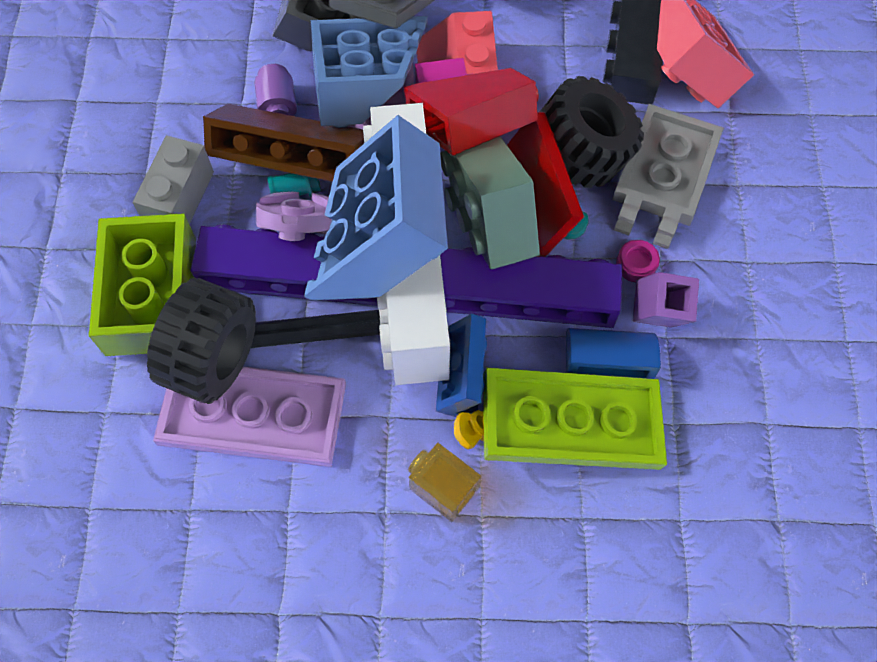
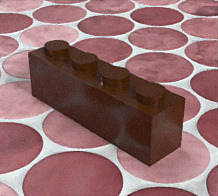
M226 104L203 116L204 147L208 156L332 182L336 167L364 144L363 129L348 126L343 128L320 126V121L232 104Z

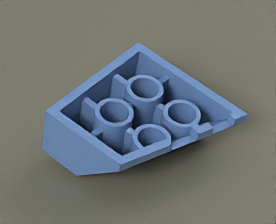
M413 16L397 29L364 18L311 20L313 66L320 126L343 128L349 125L363 124L371 116L370 107L382 106L403 87L426 28L427 16Z
M397 115L336 167L325 211V216L332 220L325 239L317 243L314 259L320 261L321 265L317 280L308 281L304 297L310 300L381 297L448 249L440 144L401 116Z

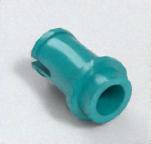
M293 173L268 177L271 194L299 192V196L309 194V197H312V193L321 191L318 178Z

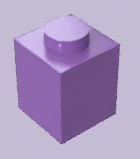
M658 272L636 280L632 322L669 328L696 322L699 279Z

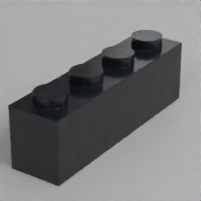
M613 0L609 23L616 24L615 30L610 29L606 53L613 54L612 60L606 59L602 82L609 83L615 91L621 92L626 97L627 102L653 105L661 81L662 58L657 51L661 0Z

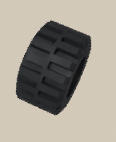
M577 76L575 79L569 78L565 80L540 110V112H545L573 185L581 183L584 188H592L594 185L597 187L604 186L615 177L642 147L641 142L644 139V132L640 129L643 125L641 119L635 114L637 111L632 104L626 101V97L621 92L615 91L613 86L608 83H601L599 79L591 77L588 80L584 76Z
M200 278L189 279L187 283L179 286L161 310L150 337L147 352V372L150 373L149 378L151 381L201 403L211 404L222 397L238 377L251 349L256 322V310L253 300L245 295Z

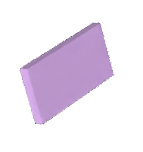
M243 367L231 387L222 397L211 404L201 403L166 388L153 441L158 446L332 467L346 381L343 378Z

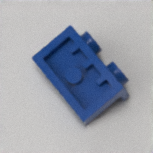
M471 313L448 326L450 341L449 380L438 381L436 412L457 417L461 412L472 414L478 410V404L481 403V397L485 388L483 365L484 354L487 348V338L485 336L486 318Z

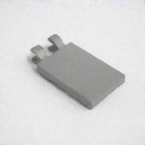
M649 104L642 120L643 126L640 128L644 132V139L641 142L642 147L625 165L612 199L623 203L614 231L630 235L640 209L662 217L653 244L668 249L672 237L675 235L678 223L690 226L694 218L724 128Z

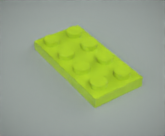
M486 368L484 371V460L661 470L667 465L659 379Z

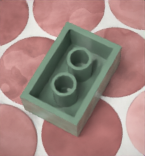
M500 136L454 156L447 151L440 152L441 168L445 177L449 176L450 187L445 188L448 207L451 212H457L462 232H469L470 242L475 255L482 254L490 269L540 256L533 180Z

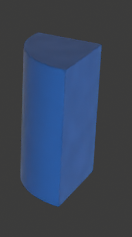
M567 328L566 373L655 379L661 368L659 341L655 333Z

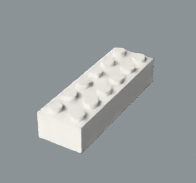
M423 103L370 107L372 125L363 126L364 143L397 115L426 134ZM439 255L384 295L377 297L384 370H393L395 385L449 380L450 341Z

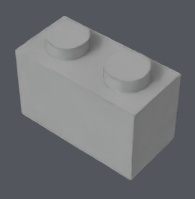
M165 136L132 202L139 216L185 214L190 224L214 173L204 145Z

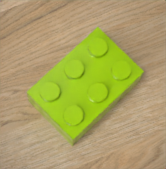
M185 214L98 219L89 337L105 356L147 354L154 325L164 305L179 286L194 278L191 266L196 248V237Z

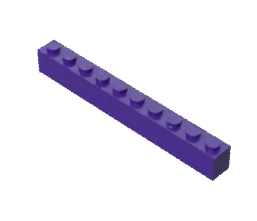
M220 224L215 227L201 226L191 272L196 279H203L237 293L308 299L304 297L307 283L313 279L317 280L321 265L320 261L314 259L317 243L324 240L325 237H319L314 233H305L303 240L287 241L280 239L279 233L271 229L243 230L226 224ZM472 247L462 250L448 248L440 254L446 313L467 315L472 313L478 316L614 328L621 311L622 264H613L604 259L580 261L569 260L561 255H550L547 257L536 256L490 269L482 254L475 255ZM377 297L320 300L378 306Z

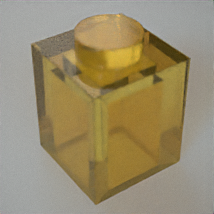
M438 442L430 452H427L425 449L422 450L408 468V472L411 473L408 477L410 490L451 522L455 520L471 500L481 484L482 476Z

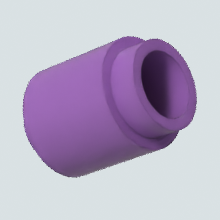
M267 64L261 67L254 81L257 109L295 116L297 107L291 74L280 64Z

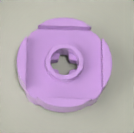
M281 192L265 195L259 198V203L256 202V226L262 229L279 231V238L287 241L303 240L305 233L317 232L327 234L332 220L325 216L329 197L312 193V201L299 199V192Z

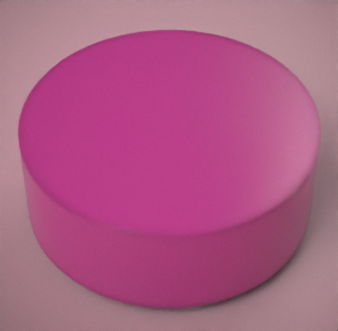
M631 240L621 247L616 259V264H622V277L635 283L638 279L655 274L660 263L657 249L644 240Z

